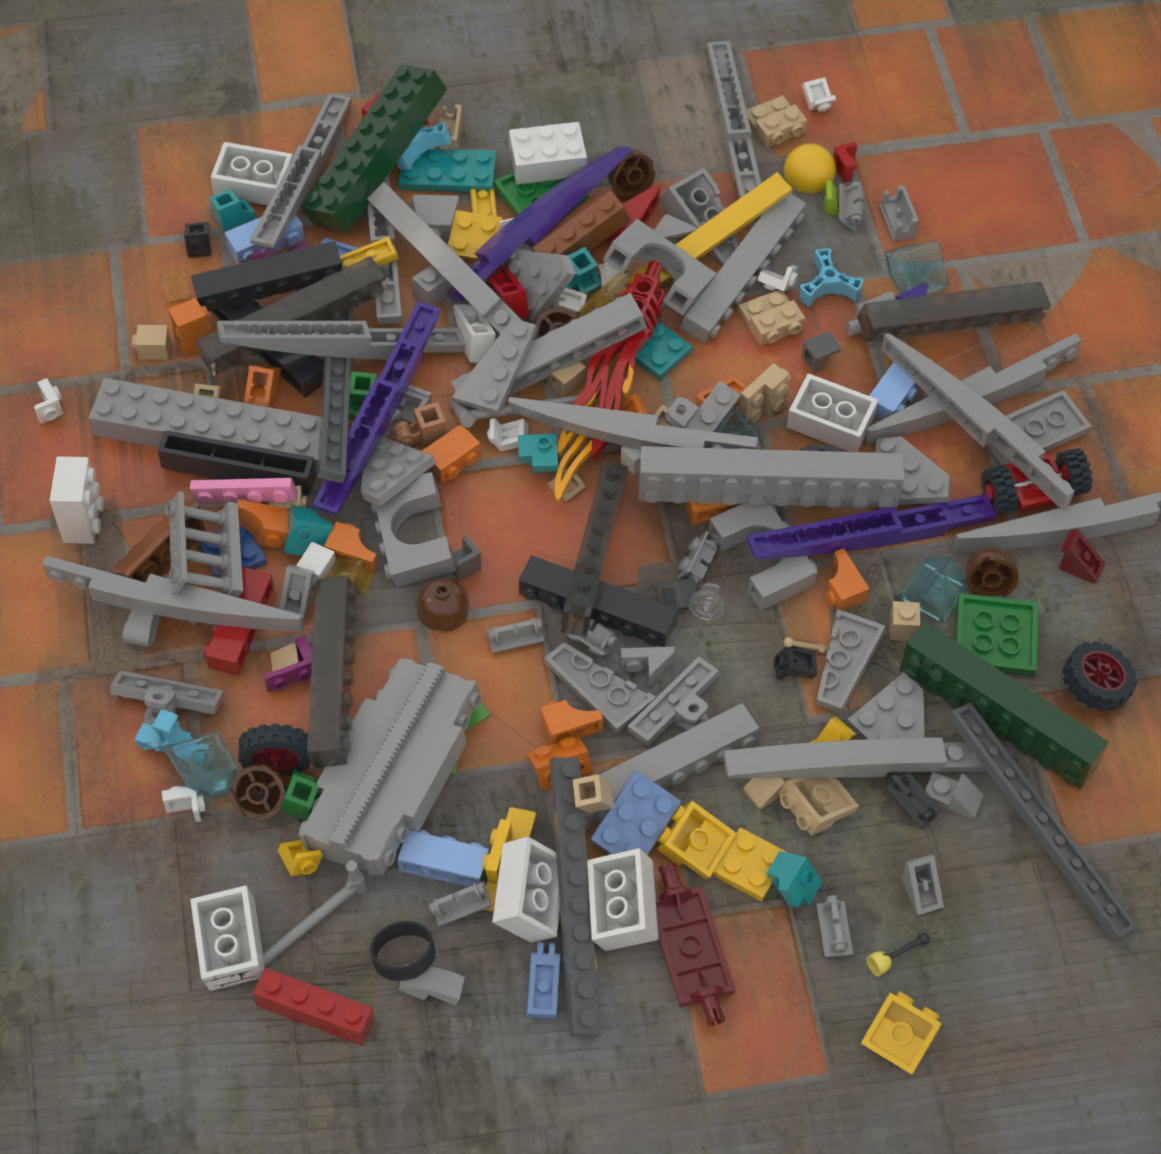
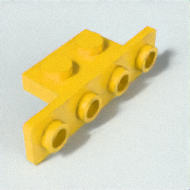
M510 807L506 820L500 819L498 829L493 828L490 838L492 849L490 854H485L483 861V870H486L488 880L486 889L492 906L483 910L494 912L503 843L530 837L536 819L535 812Z

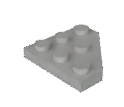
M520 250L508 265L511 273L525 289L529 320L535 322L542 312L551 307L576 275L569 256L562 254Z
M902 436L876 439L875 453H903L904 483L898 505L950 502L951 479L944 470Z
M382 437L362 473L361 493L363 499L381 507L435 465L433 455Z
M903 672L848 718L846 724L863 740L925 738L923 689Z

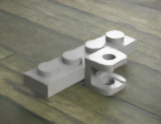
M719 381L700 407L684 397H677L668 409L665 420L671 427L714 432L737 402L740 394L722 381Z
M698 656L627 726L628 732L649 746L674 721L677 726L687 731L709 720L706 714L708 712V705L699 696L719 677V670ZM698 720L700 721V722H699L698 724H696V725H692V724H691V723H696V722H698Z
M121 670L110 685V694L144 701L145 705H147L144 721L148 724L154 723L156 719L154 716L158 715L161 709L176 714V708L200 711L205 714H216L224 697V690Z

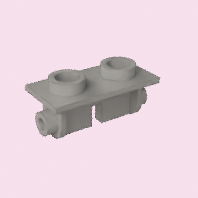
M853 182L848 187L840 183L839 221L853 232H856V224H860L863 220V203L861 202L863 200V186L859 182Z
M708 531L700 537L695 536L688 546L690 553L688 557L685 556L678 566L680 573L677 579L695 577L696 585L701 583L708 567L700 561L709 565L717 551V543L712 539H706Z
M573 610L568 617L571 622L560 627L567 632L569 638L588 645V649L594 654L604 656L615 650L612 648L618 639L614 636L615 633L601 624H597L594 631L591 630L595 620L581 611L576 612Z
M534 617L531 620L497 628L494 626L492 629L486 630L492 653L544 642L541 620Z
M484 881L478 884L474 882L470 887L440 899L434 898L432 903H429L432 914H435L439 927L492 906Z
M828 896L825 903L816 904L824 956L827 958L853 955L845 902L838 900L837 896Z

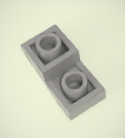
M430 966L420 976L400 981L398 990L421 1000H425L428 995L456 1005L460 999L465 976Z

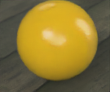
M813 143L802 144L793 149L787 156L783 168L784 178L789 186L799 193L818 194L824 192L826 182L832 181L833 183L835 179V160L831 153L821 145Z

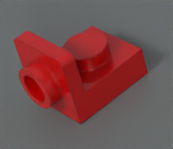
M856 142L841 144L834 149L833 158L836 164V171L843 183L852 181L853 173L856 169L855 157L858 147Z

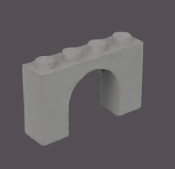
M638 219L612 242L603 261L622 274L637 261L653 262V260H658V263L663 265V268L672 276L675 282L663 302L683 316L694 305L717 274Z
M432 472L419 476L381 507L371 503L374 515L377 514L379 519L375 521L377 533L383 538V542L379 543L383 558L387 557L388 564H384L385 573L388 580H393L396 588L456 571L453 551L446 536L420 544H406L397 539L398 529L408 517L442 506L438 486Z
M741 504L710 518L708 532L722 552L746 541L747 535L787 528L789 525L786 521L780 519L775 505L761 504L753 506ZM807 556L782 558L775 566L750 577L748 592L762 611L815 586L818 574L817 566Z

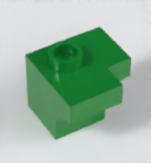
M351 372L348 419L356 418L377 374Z
M294 770L279 811L307 821L312 812L314 801L320 797L317 792L319 788L318 779Z

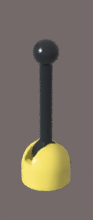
M921 933L916 940L890 954L877 951L868 955L866 960L869 969L875 976H881L890 969L891 959L920 943H928L929 935Z

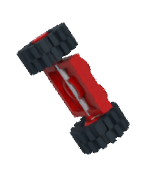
M1076 448L1056 454L1057 459L1055 460L1052 454L1044 455L1043 462L1049 464L1060 478L1071 485L1074 490L1073 496L1090 492V489H1092L1091 483H1093V478H1091L1092 470L1089 469L1091 465L1090 462H1087L1088 457L1084 454L1083 450ZM1013 463L982 471L981 481L983 483H981V488L984 490L982 494H987L996 514L1015 510L1017 506L1020 512L1055 504Z

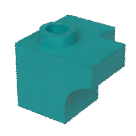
M231 189L209 197V213L223 232L256 219L255 211L245 199L239 200Z
M586 247L568 255L576 275L566 288L587 294V296L600 290L602 287L597 273L598 264Z
M556 434L518 435L519 462L528 463L532 467V473L557 472Z
M291 505L289 510V533L284 542V553L303 556L311 542L324 547L333 528L332 522L321 518L315 509Z
M779 851L766 873L787 904L796 908L799 907L800 903L810 905L823 884L807 857Z

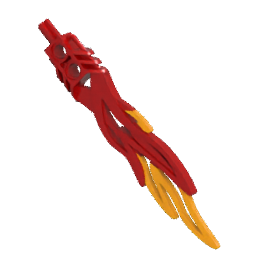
M658 260L649 261L644 275L636 273L633 282L627 283L624 291L618 296L621 297L631 293L643 314L647 328L595 353L588 366L586 386L572 405L591 407L600 395V405L595 408L613 410L614 406V410L621 411L622 392L626 398L632 387L635 373V357L653 337V327H657V318L660 319L662 314L660 307L665 297V291L660 289L659 275L663 265L659 264ZM621 350L609 382L608 366L615 355ZM629 369L628 378L625 379L626 373ZM566 430L562 431L557 445L558 457L562 456L577 435L576 433ZM578 435L574 444L563 456L557 470L555 479V498L557 503L562 501L569 484L580 466L591 454L593 461H595L609 442L592 438L589 444L573 461L562 480L569 461L580 450L587 439V436Z

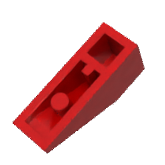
M656 184L623 203L622 205L631 221L604 241L612 244L636 219L646 224L660 202L661 186Z
M505 264L500 265L485 280L486 284L521 320L529 317L525 289Z

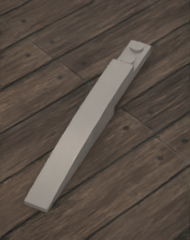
M730 41L707 42L713 85L733 184L737 188L740 199L761 184L751 142V128Z
M329 93L303 146L299 145L250 240L251 244L273 249L278 244L299 212L300 206L312 190L337 143V133L352 105L351 97Z
M388 174L383 182H385L390 187V180ZM369 201L368 214L371 243L389 237L396 250L394 226ZM397 260L373 269L378 325L402 323Z
M385 182L367 198L500 334L513 318L521 320Z
M217 321L220 342L296 354L388 360L404 329L368 328L366 321ZM434 328L423 352H464L465 342L460 328Z
M1075 333L997 373L989 366L961 381L990 404H996L1042 383L1046 371H1051L1058 364L1070 361L1078 355L1082 340ZM929 396L867 427L864 443L866 446L875 444L877 438L901 437L954 419Z
M887 333L884 335L881 351L983 448L992 443L1061 510L1070 505L1074 490L1067 481L1060 478L1053 471L1049 464L1043 462L1046 451L997 408L948 371L891 334Z
M509 397L508 400L512 411L519 415L576 434L640 450L641 446L760 449L758 437L662 426L658 415Z
M1161 492L1107 506L1104 505L1101 498L1067 506L1063 510L1058 508L956 535L953 550L954 552H974L988 547L1001 548L1002 550L1064 543L1070 530L1078 529L1086 539L1154 525L1159 514H1161Z
M46 556L42 564L50 580L56 583H70L82 590H87L88 588L92 600L170 618L231 627L303 632L304 629L302 615L186 583L178 594H172V582H169L168 578L153 574L149 575L145 583Z
M942 738L828 741L754 747L723 752L727 778L885 777L888 772H987L966 742H943Z

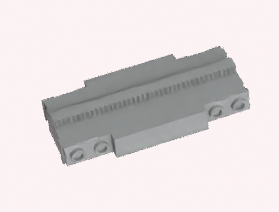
M400 658L396 666L390 670L388 681L384 688L379 689L377 692L376 700L365 698L319 777L317 792L320 797L314 801L307 821H303L299 828L298 835L304 848L307 850H321L322 858L345 866L348 861L353 860L357 863L359 870L368 873L369 876L373 877L374 874L384 875L387 867L393 864L396 851L400 844L406 840L409 829L417 832L421 829L467 744L463 730L467 729L470 716L474 709L479 707L482 699L477 681H468L461 676L445 672L441 665L426 663V666L415 663L414 660Z

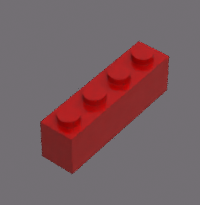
M242 567L243 592L238 598L267 605L274 589L272 574ZM214 624L212 640L206 643L203 652L208 668L239 676L257 629Z
M268 968L264 969L253 992L257 1007L361 1046L364 1045L374 1023L372 1007Z

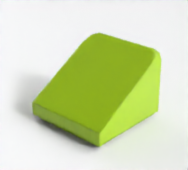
M827 181L824 193V211L826 214L839 215V191L832 181Z

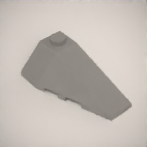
M705 168L668 187L659 200L670 216L695 226L696 229L726 209L722 207L717 184ZM735 234L708 252L721 266L726 263L738 247Z

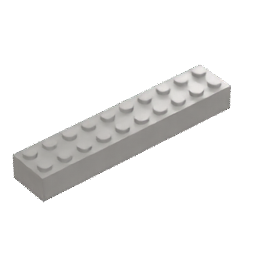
M109 378L103 379L89 415V422L94 436L159 447L163 434L167 430L314 457L316 474L318 473L320 416Z
M641 446L639 501L649 503L661 501L677 504L697 502L699 504L724 503L726 505L750 504L753 506L770 504L777 506L802 505L804 507L828 506L830 508L854 507L858 509L865 507L897 508L904 483L903 453Z

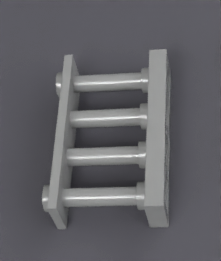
M178 491L173 500H169L166 507V515L169 516L171 555L169 582H172V594H178L185 583L217 588L223 594L239 597L243 592L238 503L228 501L223 509L217 513L184 506V493ZM185 517L214 522L218 526L219 534L186 528ZM186 539L216 544L220 549V556L187 550ZM187 561L218 566V569L221 570V578L187 572Z

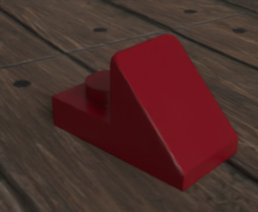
M1078 529L1070 530L1061 549L1064 556L1059 569L1091 583H1097L1105 564L1104 560Z

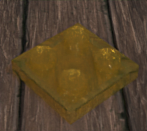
M626 270L623 274L620 272L595 291L575 315L580 318L618 298L617 295L628 287L626 282L632 276L629 271Z

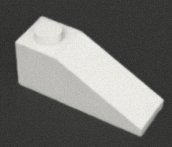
M453 304L457 326L460 328L465 342L464 353L470 362L478 364L495 342L496 333L489 322L471 304Z

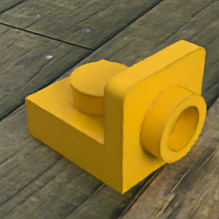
M835 716L830 719L818 738L810 743L852 740L856 733Z

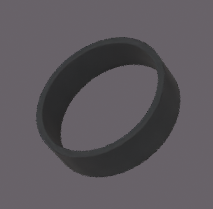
M412 921L396 922L386 926L375 935L370 945V954L375 970L382 977L393 981H406L420 976L430 968L436 955L430 931L424 925ZM415 935L429 942L426 953L418 961L410 965L390 967L377 960L380 949L388 941L396 937Z

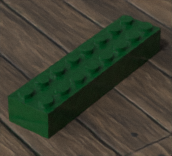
M400 65L395 71L393 77L383 88L376 101L370 106L364 118L358 123L354 132L346 140L342 149L332 160V163L300 206L314 226L348 233L369 203L367 198L383 183L448 90L435 70Z
M924 621L906 643L899 670L905 672L912 680H916L924 685L930 693L945 699L954 709L971 703L995 736L1008 741L1020 753L1029 755L1038 761L1043 768L1052 770L1061 776L1067 784L1076 786L1081 790L1099 766L1109 741Z

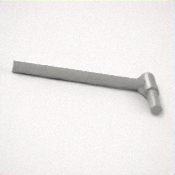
M579 395L539 401L572 405ZM453 399L449 400V406L453 409L455 417L466 428L471 427L478 419L517 414L512 411L510 405H504L500 415L480 409H467L460 403L454 402Z
M351 860L346 864L349 874L346 885L263 953L265 966L347 898L355 894L363 895L366 893L367 884L363 873L359 871L355 861Z

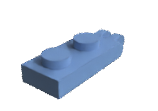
M538 942L537 952L531 953L527 1018L556 1019L560 954H555V943H549V953H543L544 942Z

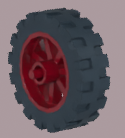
M1094 641L1092 644L1085 642L1074 649L1063 667L1062 674H1065L1063 681L1064 684L1068 685L1069 693L1071 695L1074 694L1077 697L1076 700L1081 704L1084 702L1088 708L1093 710L1098 708L1102 712H1106L1107 709L1115 711L1118 707L1121 708L1135 691L1137 685L1135 676L1137 673L1135 668L1131 667V661L1128 658L1125 659L1120 650L1116 651L1112 649L1113 646L1109 644L1102 645L1098 641Z
M276 723L272 724V726L263 724L259 725L258 728H249L248 732H243L241 738H239L238 762L241 763L242 768L256 763L268 764L277 769L281 775L287 777L292 776L294 770L301 773L303 769L310 767V763L312 764L313 739L309 733H304V730L301 728L295 729L292 725L287 724L285 726H279Z

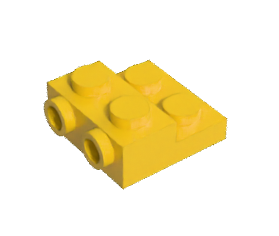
M691 801L684 807L682 805L678 806L671 817L675 822L671 828L666 827L657 839L661 843L657 850L677 865L685 864L707 880L711 877L737 833Z
M899 991L897 996L892 993L888 995L861 1044L913 1075L940 1030L942 1023L937 1021L940 1015L927 1007L920 1011L912 1006L914 1002L912 998Z

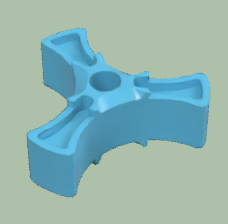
M445 122L428 128L427 126L420 128L397 161L398 168L411 170L416 158L419 159V155L426 150H434L436 146H449L451 135Z
M829 248L815 251L813 264L817 267L819 275L813 281L800 285L799 299L808 307H811L817 298H822L826 294L844 295L854 302L860 297L863 278L845 276V273L838 272L834 268L833 262H831L832 250Z
M161 709L153 725L142 724L134 741L143 750L155 749L156 752L163 751L172 755L175 759L177 757L183 759L192 767L200 765L209 746L190 737L191 733L179 727L178 715Z

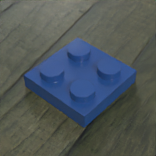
M239 526L241 566L255 570L267 565L266 558L260 546L256 544L255 537L248 530ZM198 541L202 553L220 556V549L216 544ZM209 565L214 576L221 578V570L218 569V566Z

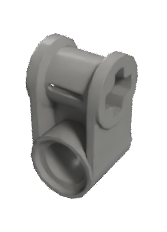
M131 610L123 629V642L152 647L161 616Z

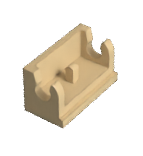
M455 104L453 114L447 113V108L444 105L441 108L439 123L445 122L451 135V143L449 146H436L435 149H459L462 129V105Z

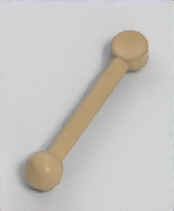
M786 637L783 641L785 647L797 646L818 650L821 653H826L828 649L820 643L816 645L794 641L791 637Z

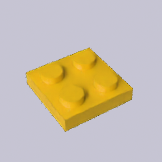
M455 210L448 246L462 260L480 261L474 253L500 230L499 222L503 218Z
M740 827L715 868L713 876L762 902L773 885L766 873L779 851H786Z

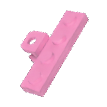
M292 478L191 480L190 491L196 502L206 505L211 503H227L228 501L236 503L238 499L261 504L265 502L285 503L287 501H297L298 491Z

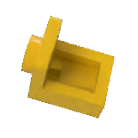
M301 840L280 843L278 853L290 876L308 875L316 872L323 856L321 850L311 851V849H305Z

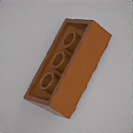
M604 186L567 213L535 245L529 244L533 252L570 255L583 247H586L589 252L630 222L631 219L613 192Z
M184 502V506L201 509L200 504L197 502ZM165 514L163 520L150 528L146 536L138 544L133 545L120 562H116L111 567L109 573L145 583L150 574L162 577L171 568L169 516ZM185 517L186 528L206 532L203 520ZM186 539V549L189 550L197 541Z

